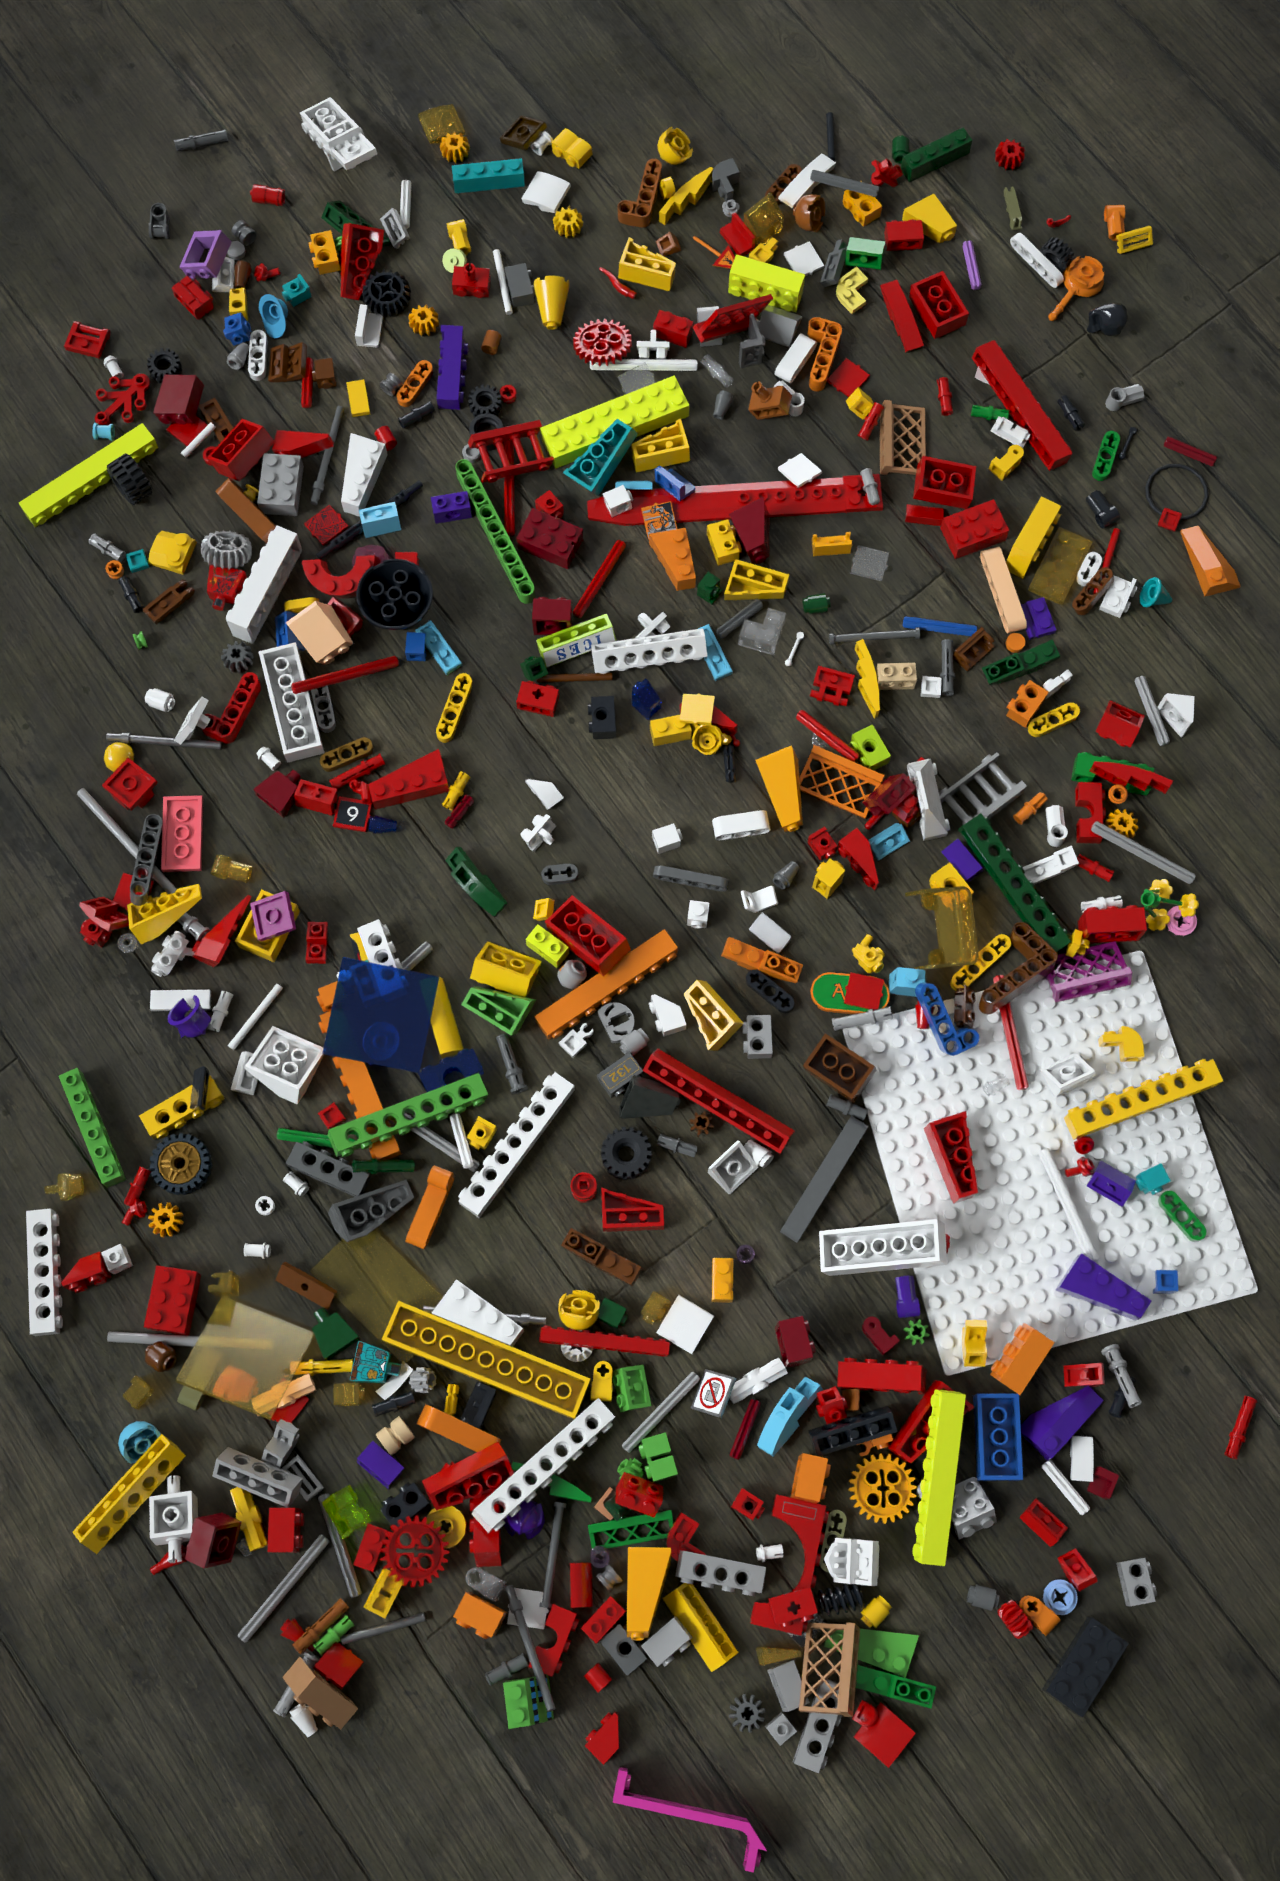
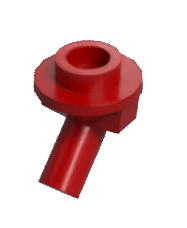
M263 263L256 266L254 271L257 281H266L267 278L281 275L279 268L267 271V267Z
M1083 1136L1074 1141L1076 1152L1079 1154L1089 1153L1094 1148L1093 1139L1090 1136Z
M1081 1157L1077 1160V1167L1065 1169L1066 1177L1079 1174L1087 1177L1094 1173L1093 1169L1095 1166L1091 1159Z
M135 1199L133 1205L130 1206L123 1218L122 1223L129 1226L134 1215L144 1218L147 1212L145 1202Z

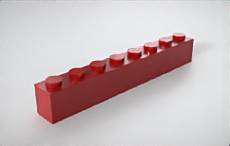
M995 340L977 347L972 356L973 361L977 367L979 366L981 373L1005 408L1009 410L1016 424L1028 430V433L1031 434L1028 441L1047 469L1051 471L1066 464L1072 455L1070 447L1065 443L1060 432L1056 430L1051 419L1041 408L1040 403L1036 401L1031 390L1027 388L1021 376L1016 372L1011 361L1007 359L1002 348L998 346Z
M660 1049L655 1050L651 1054L642 1070L780 1154L795 1131Z

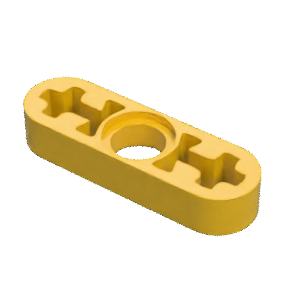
M1075 703L1064 704L1032 719L1028 726V732L1033 737H1041L1075 721L1080 713V709ZM1068 709L1074 711L1073 716L1069 713L1063 718L1062 715L1066 714ZM1056 716L1059 719V723H1050L1049 717ZM1043 722L1045 723V725H1043L1039 731L1038 729H1033L1035 724L1036 726H1040L1043 724Z

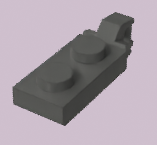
M842 239L836 241L834 251L828 255L820 281L824 287L837 284L840 279L848 246Z

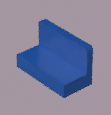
M660 465L654 469L655 482L677 500L681 501L695 491V486L673 469L665 470Z
M285 611L275 617L277 647L296 642L298 650H306L286 623L296 616L297 613Z

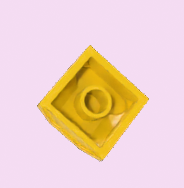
M161 531L156 536L151 547L148 564L183 575L197 542L185 533L174 534Z

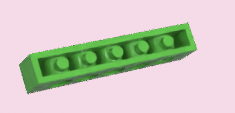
M75 1068L59 1075L101 1183L109 1188L125 1181L126 1177L83 1072Z

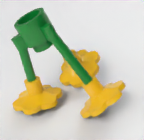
M1158 879L1154 880L1152 887L1149 890L1145 889L1141 896L1144 910L1150 914L1146 918L1149 928L1152 931L1157 929L1162 931L1165 929L1166 924L1170 922V917L1165 909H1151L1159 906L1161 902L1178 905L1183 917L1194 916L1199 906L1196 895L1185 894L1180 901L1171 900L1170 895L1173 893V887L1169 885V881L1167 879H1162L1161 881Z

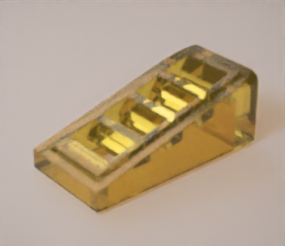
M755 1648L758 1663L761 1666L801 1657L802 1655L801 1651L797 1649Z

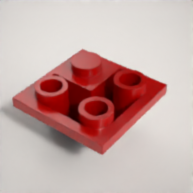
M99 1251L81 1258L61 1284L64 1288L79 1293L85 1291L89 1285L95 1284L97 1286L106 1283V1279L112 1276L108 1271L102 1253Z

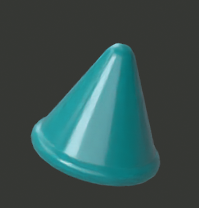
M1153 577L1144 584L1139 600L1143 607L1148 608L1150 606L1169 604L1172 602V597L1162 585L1161 580Z

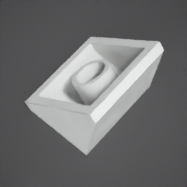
M1167 693L1157 709L1163 719L1182 738L1193 723L1195 696Z
M1077 1053L1041 1069L1055 1097L1090 1081L1096 1075L1095 1071Z
M737 1140L708 1168V1174L730 1195L758 1166L741 1142Z

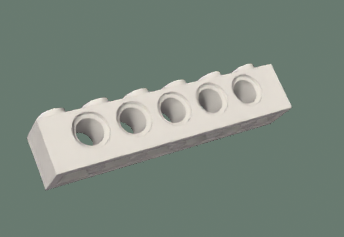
M703 628L591 645L595 673L606 674L613 670L625 671L633 667L645 668L647 665L653 664L660 666L667 662L680 663L687 659L700 660L703 657H707ZM684 645H691L689 649L682 648ZM667 647L672 648L670 652L664 651ZM648 650L654 651L650 655L645 654ZM629 653L635 654L633 657H627L626 655ZM609 656H616V659L609 660L607 658Z
M52 1209L26 1211L30 1334L33 1336L60 1334L63 1319L61 1315L59 1316V1307H62V1297L59 1295L58 1288L61 1287L60 1274L58 1275L61 1259L60 1255L57 1254L60 1237L56 1230V1226H59V1216ZM43 1227H47V1234L40 1236V1230ZM44 1247H48L47 1255L41 1257V1250ZM48 1267V1275L42 1277L41 1271L43 1268ZM49 1287V1295L43 1298V1289ZM46 1308H50V1315L47 1318H43V1311Z

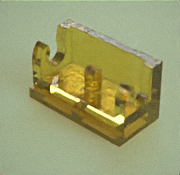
M228 1271V1273H214L211 1275L213 1278H220L218 1280L219 1285H209L208 1292L216 1297H238L239 1276L236 1273Z

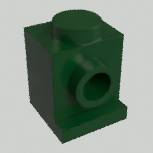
M707 572L697 585V596L713 605L723 591L720 587V579L710 572Z
M530 656L524 659L525 662L520 663L525 678L531 682L548 674L541 656Z

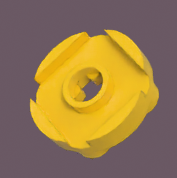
M454 1506L439 1510L434 1508L427 1515L426 1524L435 1521L434 1529L439 1526L441 1527L442 1521L451 1524L449 1532L446 1533L444 1530L438 1532L439 1535L446 1534L442 1539V1542H449L447 1546H444L445 1549L452 1548L461 1542L466 1534L467 1524L460 1510Z

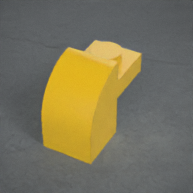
M1121 1026L1117 1031L1118 1034L1115 1031L1104 1032L1098 1039L1099 1047L1119 1046L1120 1062L1141 1061L1144 1058L1142 1038L1130 1027Z
M965 1320V1327L962 1328L964 1367H985L987 1358L985 1342L987 1332L986 1320Z

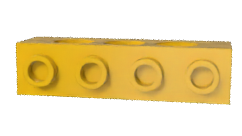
M209 1075L205 1110L190 1109L191 1085L139 1115L149 1135L154 1140L166 1137L172 1129L183 1127L189 1119H196L204 1114L203 1111L210 1107L215 1108L222 1103L221 1101L225 1098L211 1075ZM182 1105L188 1106L184 1113H179V1108ZM170 1115L167 1123H161L163 1116Z

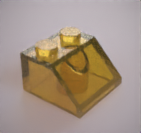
M768 193L744 213V223L755 236L756 247L760 243L766 244L772 235L779 233L783 228L784 216L771 193Z

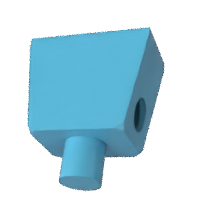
M896 968L889 975V994L917 997L915 994L916 986L922 982L927 983L926 970Z

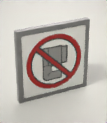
M705 1369L691 1409L722 1418L737 1378Z

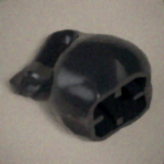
M1107 303L1092 309L1088 314L1089 325L1086 331L1095 333L1101 330L1107 336L1119 335L1128 319L1126 307L1121 303Z

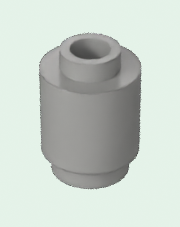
M639 1028L620 1041V1049L625 1055L630 1052L634 1056L647 1046V1042L650 1039Z

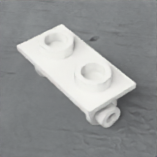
M998 417L991 432L1023 448L1031 435L1028 433V430L1018 425L1014 429L1012 428L1013 422L1004 417Z

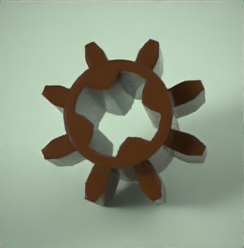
M705 1111L702 1115H698L695 1112V1120H689L690 1124H694L690 1131H696L697 1137L701 1133H705L708 1136V1128H714V1125L709 1124L713 1117L708 1118L705 1116ZM698 1121L706 1122L705 1127L698 1126Z

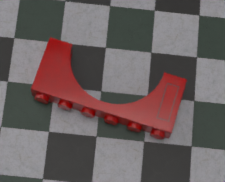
M776 1494L771 1516L784 1521L796 1532L803 1545L805 1555L803 1574L799 1583L791 1592L807 1587L814 1588L817 1576L813 1575L814 1567L819 1566L821 1554L817 1552L819 1545H823L825 1533L821 1531L823 1523L827 1524L829 1511H825V1505ZM754 1602L750 1624L801 1635L802 1631L806 1632L808 1621L802 1622L801 1618L792 1620L793 1625L781 1628L780 1624L775 1625L769 1602ZM790 1602L791 1606L787 1609L796 1614V1609L799 1608V1605Z

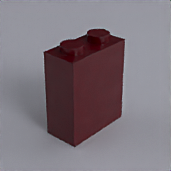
M164 375L153 413L164 424L194 423L205 385L196 375Z

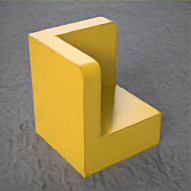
M859 387L846 400L849 409L862 420L868 415L873 406L871 397Z

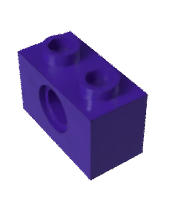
M467 491L431 497L435 524L472 518Z

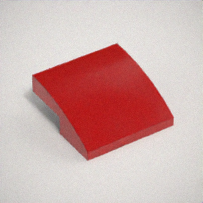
M99 897L80 902L79 906L93 922L107 931L129 926L128 916L118 912L119 904L108 898Z
M880 1702L876 1707L879 1715L877 1723L872 1727L861 1726L853 1737L889 1768L916 1733Z

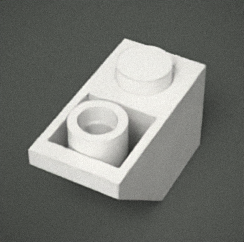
M655 994L651 995L649 1007L651 1013H655L658 1020L655 1021L658 1032L662 1031L663 1036L686 1030V1022L680 1006Z

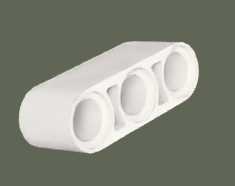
M800 333L777 366L775 375L791 384L812 355L817 342Z
M764 810L720 816L712 820L716 840L754 836L770 831L768 814Z

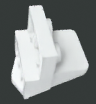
M835 1538V1542L831 1544L824 1558L829 1573L834 1578V1582L877 1586L879 1541Z

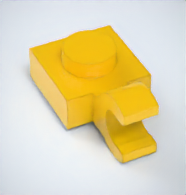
M772 237L765 246L760 243L749 254V258L768 263L774 257L773 252L778 248L776 245L778 241Z

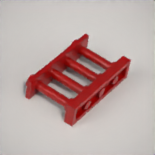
M540 420L471 434L468 441L470 449H479L486 468L481 478L482 483L487 481L493 483L501 478L537 470L546 471L550 468L554 458L553 456L544 457L537 438L542 427ZM521 438H530L537 460L527 461L520 441ZM511 441L514 443L521 464L510 465L503 442ZM494 444L497 447L503 468L493 469L486 449L487 445Z

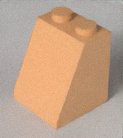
M315 601L286 622L316 663H331L334 661L335 656L345 653L349 650V646L353 644L333 607L328 604Z

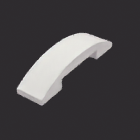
M1072 846L1022 867L1025 871L1024 875L1035 885L1075 867L1079 862ZM1012 880V885L1015 888H1020L1019 882Z

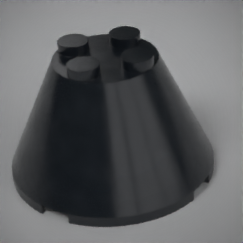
M403 559L384 560L383 563L370 567L363 574L357 586L356 598L361 613L373 625L387 630H408L411 626L418 623L429 611L433 600V589L431 581L421 567Z

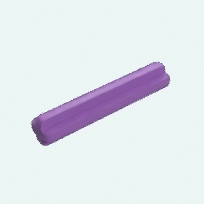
M965 241L963 242V251L971 288L979 290L982 284L973 242Z

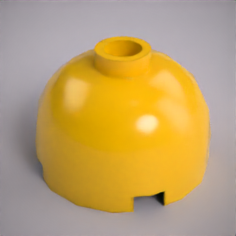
M669 127L662 133L657 144L660 157L671 165L685 162L692 156L693 149L689 147L691 142L687 135L681 129H672V127Z
M574 1290L569 1295L565 1293L559 1299V1317L562 1323L570 1329H588L598 1319L600 1302L599 1300L597 1302L595 1295L587 1291Z

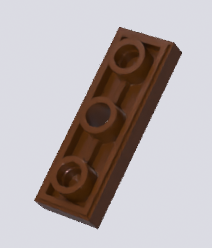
M287 1262L281 1265L275 1281L327 1310L331 1307L337 1294V1290Z

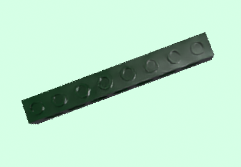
M980 813L958 829L1022 922L1028 924L1056 952L1071 942L1069 933L1066 929L1061 928L1057 916L1047 908L1046 900L1035 891L1034 883L1026 878L1022 866L1014 861L1010 849L1005 848L1001 836L993 831L989 819ZM978 833H984L986 835V840H981L978 836ZM989 849H995L997 856H992ZM1001 864H1005L1009 871H1002ZM1012 880L1018 881L1020 888H1015L1012 885ZM1024 896H1027V897L1030 898V900H1031V904H1030V905H1028V904H1026V903L1024 902V900H1023V897H1024ZM1035 912H1039L1042 915V921L1035 918ZM1046 928H1050L1053 931V937L1046 934Z

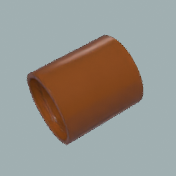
M487 330L481 350L487 354L495 355L502 338L501 334L494 330Z

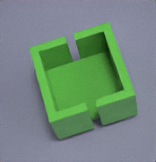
M666 1432L641 1440L642 1445H639L641 1458H646L648 1466H644L648 1480L652 1479L656 1483L678 1475L672 1455L655 1461L651 1460L670 1454L671 1449Z

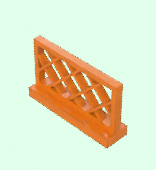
M814 745L800 775V791L865 819L869 812L868 808L866 807L864 813L855 809L853 803L865 800L870 795H865L861 786L869 783L875 786L876 789L882 784L884 775ZM812 760L820 762L823 769L812 773L810 768ZM832 768L837 769L840 777L830 780L826 771ZM824 772L827 781L817 785L813 775ZM849 776L855 777L857 785L847 788L844 778ZM812 777L815 786L808 789L801 786L803 779ZM842 780L845 789L834 792L831 783ZM829 784L832 794L827 796L821 795L818 788ZM859 787L862 797L852 800L849 790ZM846 792L849 802L839 803L836 795Z

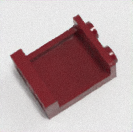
M904 773L889 776L862 803L874 816L878 815L882 810L889 814L916 789V786Z

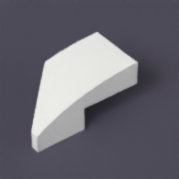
M530 779L525 781L547 810L563 799V796L552 782Z

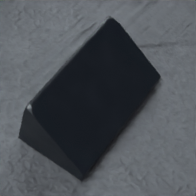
M205 1066L194 1071L190 1109L205 1110L210 1072Z

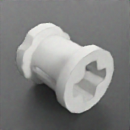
M543 131L530 147L537 155H542L544 149L548 145H552L553 139L547 132Z

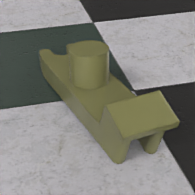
M1012 186L1010 191H1008L1007 187H1005L1004 197L1007 205L1006 211L1010 217L1011 230L1022 229V216L1015 189Z

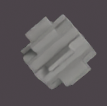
M417 1367L409 1376L411 1388L415 1389V1392L429 1393V1390L436 1386L437 1378L434 1374L435 1372L431 1371V1368Z

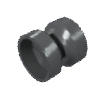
M244 220L236 222L231 230L232 234L239 238L244 246L252 244L257 236V233L252 228H249V225Z

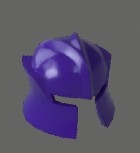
M196 995L193 996L195 1007L187 1017H185V1014L191 1007L184 998L179 1000L168 1014V1023L178 1028L181 1038L183 1036L193 1038L204 1035L211 1021L210 1016L204 1011Z
M532 1500L528 1503L526 1501L519 1505L521 1510L513 1517L508 1515L504 1519V1526L511 1536L515 1532L519 1535L525 1533L526 1538L529 1540L536 1536L543 1528L545 1520L542 1506Z

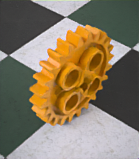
M880 1453L877 1460L874 1455H871V1462L864 1458V1466L856 1465L859 1472H851L855 1479L848 1481L854 1484V1487L848 1489V1491L854 1492L850 1500L856 1499L857 1501L853 1507L860 1506L859 1514L861 1515L866 1512V1520L874 1516V1523H877L879 1518H881L883 1524H886L888 1517L891 1522H895V1515L902 1519L901 1511L909 1513L906 1506H913L914 1504L910 1501V1498L917 1496L911 1493V1490L917 1488V1486L911 1485L915 1477L909 1478L908 1476L912 1470L905 1471L906 1463L904 1462L899 1465L898 1457L891 1461V1454H888L886 1459H883V1455ZM880 1469L883 1470V1485L888 1488L887 1491H884L885 1508H882L881 1505L882 1492L877 1490V1487L881 1486ZM890 1471L895 1472L898 1477L894 1484L887 1480V1474ZM868 1472H873L876 1475L877 1480L874 1484L867 1482L866 1475ZM891 1493H895L899 1497L898 1504H890L888 1496ZM869 1494L877 1496L878 1503L875 1506H871L868 1503L867 1497Z

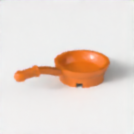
M1081 256L1076 257L1063 271V283L1068 292L1061 302L1056 305L1053 312L1049 314L1048 318L1050 321L1057 319L1073 295L1090 297L1101 291L1104 285V272L1102 271V264L1097 259L1090 256H1085V258H1080Z

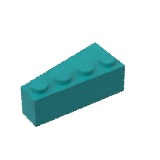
M616 419L600 435V438L594 444L592 443L588 450L581 457L579 456L574 461L575 463L563 473L599 496L638 433L627 424Z

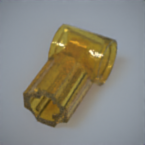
M216 855L210 874L220 879L230 878L248 883L252 875V866L235 862L224 855Z

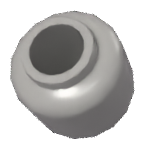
M578 960L566 961L558 971V979L561 985L569 989L577 988L587 976L585 965Z

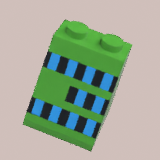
M544 1675L550 1690L549 1675ZM535 1676L507 1680L503 1683L508 1729L554 1720L553 1711L547 1712Z

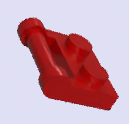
M74 321L64 348L67 351L100 359L105 344L110 338V329L103 328L102 330ZM80 332H84V333H88V334H92V335H96V336H100V337H99V338H96V337H92V336L80 334Z

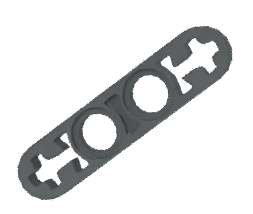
M655 866L653 877L658 880L721 892L727 891L729 880L724 877L666 866Z

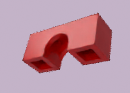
M1078 782L1075 788V807L1087 808L1091 813L1090 818H1080L1076 824L1077 843L1100 844L1103 837L1091 831L1092 825L1096 821L1103 824V819L1106 816V809L1102 805V801L1105 800V790L1102 789V783Z
M555 1604L552 1605L545 1625L556 1631L557 1642L552 1648H543L537 1645L535 1649L543 1673L553 1677L554 1672L559 1673L563 1663L559 1659L562 1652L567 1653L571 1643L568 1636L570 1631L575 1632L579 1619L576 1618L577 1613Z

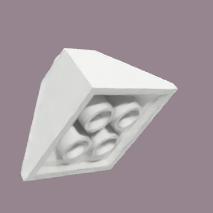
M272 1026L245 1065V1069L279 1097L298 1104L305 1094L326 1052V1048Z

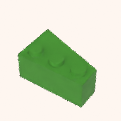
M476 986L470 988L461 1005L509 1035H514L519 1032L536 999Z

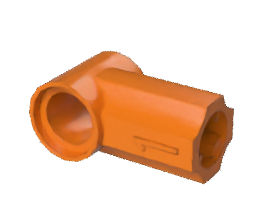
M1124 205L1105 206L1104 221L1107 222L1109 239L1112 241H1118L1116 235L1125 233Z

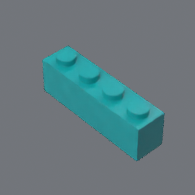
M522 158L452 165L455 193L525 186Z

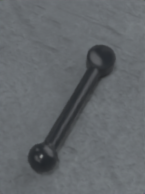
M1135 427L1129 429L1128 439L1122 452L1118 455L1121 460L1125 459V453L1132 436L1137 432Z

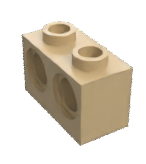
M916 663L877 664L876 676L879 690L914 689L917 681Z

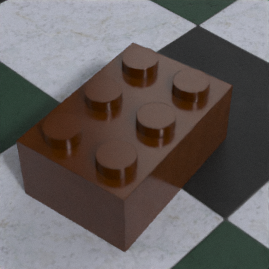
M826 1033L803 1065L805 1071L853 1103H855L877 1071L874 1065Z

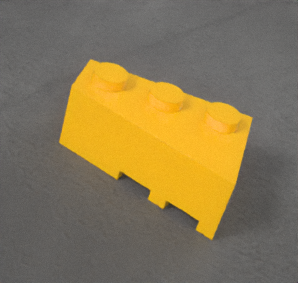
M681 419L668 428L666 426L663 427L655 435L652 436L650 434L631 444L632 459L636 473L655 469L659 465L664 467L690 461L689 444Z
M735 559L724 593V600L783 599L789 582V574Z

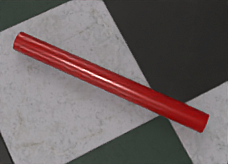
M1118 528L1113 529L1101 568H1109L1120 534V529ZM1097 588L1094 589L1093 594L1098 592Z

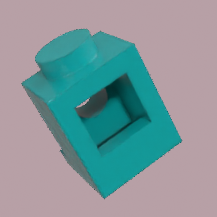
M298 274L297 278L282 286L283 292L281 293L286 302L289 301L293 307L312 297L310 288L301 274Z

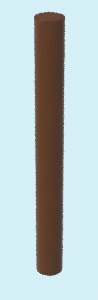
M612 673L549 674L537 679V682L612 680Z

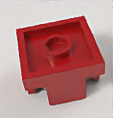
M127 758L102 784V787L124 808L132 811L137 805L142 809L154 796L152 789L158 782L131 759Z

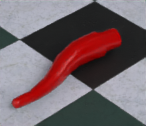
M599 268L600 271L609 277L613 287L619 293L635 299L636 292L621 284L606 269Z

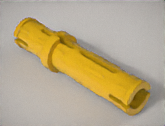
M309 1359L307 1362H291L290 1375L310 1374L314 1376V1374L351 1372L354 1362L353 1359L326 1361Z

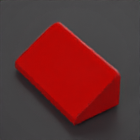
M907 504L905 522L941 526L944 518L943 508Z
M1037 1498L1020 1516V1519L1050 1547L1056 1544L1068 1529Z

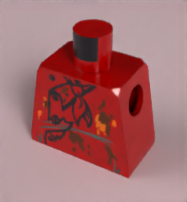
M210 565L207 593L209 598L214 600L212 605L214 609L222 611L225 603L235 604V598L237 594L241 593L243 583L247 578L245 571L234 568H215L214 565Z

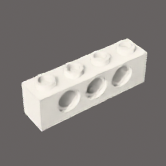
M378 919L357 928L380 994L387 1003L408 994L406 987L409 985L405 975L402 976L400 970L403 968L399 958L395 959L394 953L396 948L392 941L389 942L387 937L390 935L387 925H383ZM377 941H382L380 945L375 946ZM388 957L386 962L381 963L383 958ZM394 974L391 980H387L389 975Z

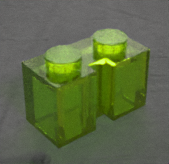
M350 1485L331 1494L322 1502L342 1539L358 1532L371 1522L368 1512L364 1507L360 1508L357 1504V1494Z

